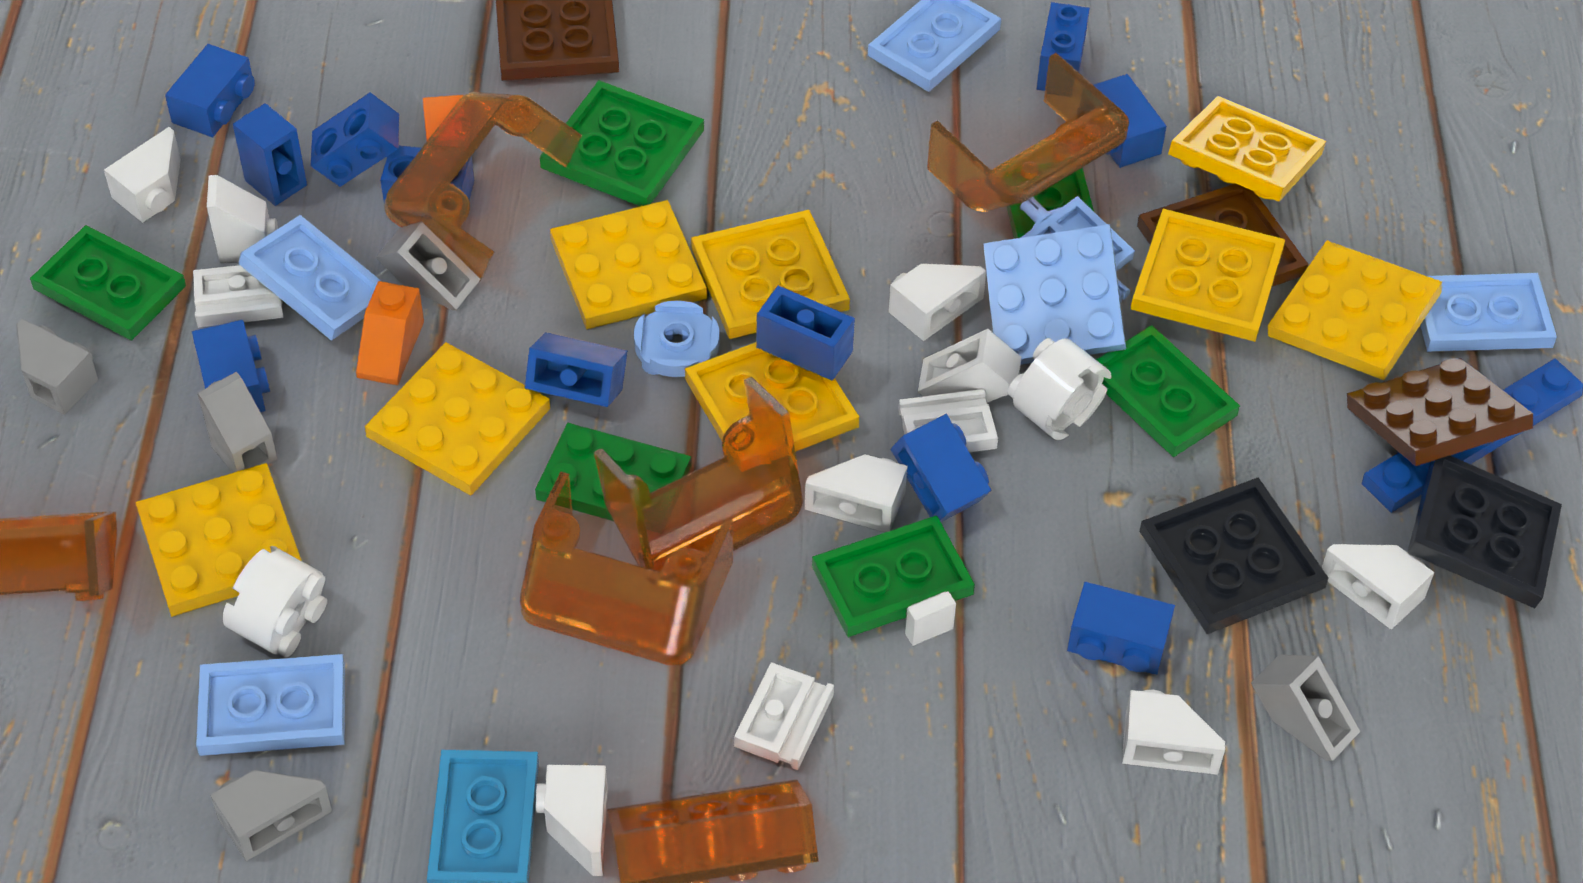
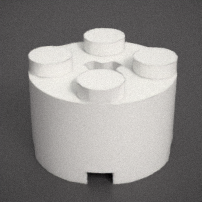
M1047 338L1035 349L1033 353L1034 361L1026 372L1019 374L1011 382L1007 394L1013 398V405L1017 410L1053 439L1062 440L1069 436L1064 431L1065 428L1072 423L1079 427L1082 426L1098 408L1108 390L1102 384L1104 377L1111 379V372L1070 339L1065 338L1054 342Z
M270 546L271 553L265 549L259 551L238 576L232 589L240 594L234 606L226 602L223 612V624L228 629L269 652L280 654L287 658L292 655L300 642L301 634L299 631L307 621L316 622L325 610L327 598L321 596L325 576H323L322 572L279 548Z

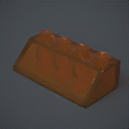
M797 779L607 809L619 883H709V879L729 876L730 880L743 881L758 876V871L777 868L782 873H793L804 870L807 867V863L819 862L812 804Z

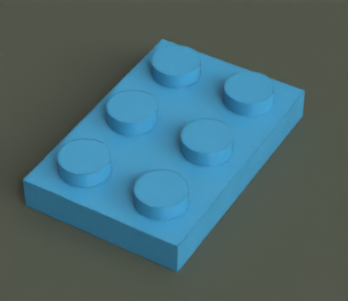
M441 750L427 883H529L539 767L538 752Z

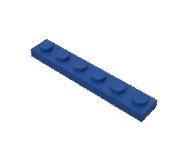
M1554 358L1506 387L1503 391L1533 413L1534 426L1580 398L1583 394V383ZM1521 433L1451 456L1472 464ZM1397 453L1365 472L1361 484L1392 513L1422 495L1430 462L1415 466L1401 453Z

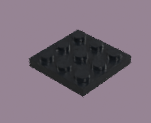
M1449 455L1430 462L1407 553L1535 609L1544 596L1562 504Z
M1259 477L1141 521L1139 532L1206 634L1326 588L1329 577Z

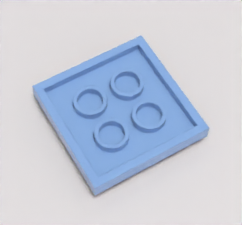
M1110 224L983 243L993 333L1021 356L1020 365L1032 363L1034 361L1033 353L1035 349L1047 338L1054 342L1065 338L1070 339L1089 355L1126 350Z

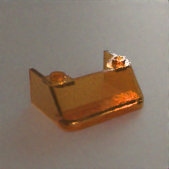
M1054 53L1049 58L1044 102L1066 121L1056 129L1055 133L991 170L937 120L931 124L927 169L970 209L980 212L991 211L1027 201L1121 145L1127 137L1129 119L1102 92L1062 57Z
M484 92L465 94L389 189L384 203L386 215L399 227L422 221L480 278V281L487 271L494 251L461 229V226L468 218L470 202L463 191L451 184L452 180L495 125L512 136L523 137L564 167L571 161L582 137L576 130L530 98L522 95Z
M752 376L744 380L750 415L733 423L725 432L722 439L724 457L650 493L648 485L639 476L626 475L602 448L594 452L605 505L640 571L655 585L669 584L790 523L802 508L803 497L790 414Z
M560 472L533 529L520 593L521 614L525 621L539 628L665 665H680L687 662L696 651L733 564V520L723 519L709 553L695 549H681L675 551L667 558L661 572L576 548L580 540V526L572 513L569 474Z
M105 511L0 518V595L65 591L66 593H75V601L103 599L104 593L113 588L117 540L116 512Z

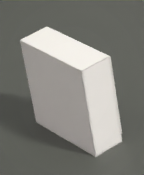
M949 591L935 595L907 608L905 634L912 646L953 629L956 602Z

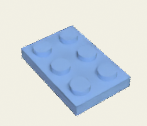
M920 0L868 44V56L930 92L1000 30L1001 18L970 0Z
M301 215L241 252L239 259L240 266L331 341L364 319L366 308L378 281H381Z
M1538 273L1428 276L1442 281V293L1420 325L1427 352L1553 348L1557 336Z
M343 654L200 665L196 740L199 756L345 745V662Z

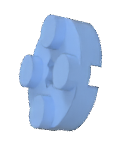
M667 301L655 306V312L649 314L646 318L643 314L636 322L634 328L636 355L642 362L643 370L651 375L660 374L668 377H685V368L717 356L719 351L720 337L717 321L713 316L711 320L707 315L703 314V308L692 302ZM675 334L682 335V340L684 341L673 343L668 340H672Z

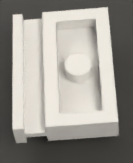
M242 266L193 270L195 318L198 328L216 326L238 320L251 322L284 318L283 300Z
M985 389L899 400L898 411L902 418L904 435L947 413L951 422L957 424L963 431L966 438V447L969 452L997 449L998 436L990 407L985 399Z
M771 662L734 736V747L776 763L779 760L791 764V768L798 770L834 696V685L827 683L826 686L815 682L814 677Z

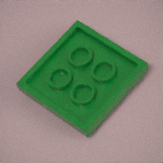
M598 80L541 154L540 167L638 206L652 204L704 132V119Z

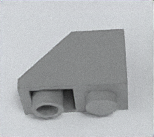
M21 319L16 324L20 362L30 396L65 415L98 381L93 364V356L83 345L76 342L72 344L58 337L48 327L43 325L38 327Z
M237 372L222 380L213 382L208 388L198 392L212 449L232 473L264 463L269 465L277 460L271 431L244 381Z

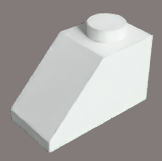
M170 127L166 128L104 169L112 199L142 223L163 211L175 201L181 157L174 130Z
M209 175L207 211L220 263L239 262L241 252L278 229L276 218H269L266 201L218 175Z
M920 264L910 272L897 276L890 285L889 313L921 340L925 341L984 298L986 270L981 266Z
M989 329L983 330L924 358L918 392L922 396L985 389V399L989 403L1008 395L1009 385L1019 375L1021 356Z
M864 454L808 476L805 483V510L882 532L891 531L905 495L908 466L898 464L891 459L877 458Z
M1333 544L1327 549L1322 569L1329 577L1328 582L1391 630L1425 599L1434 572L1426 567L1422 560L1410 555L1398 545Z
M1158 690L1130 691L1125 714L1122 764L1218 775L1225 752V741L1179 695L1164 694Z
M547 765L546 784L537 783L536 812L545 813L547 832L592 876H603L608 794L606 766Z

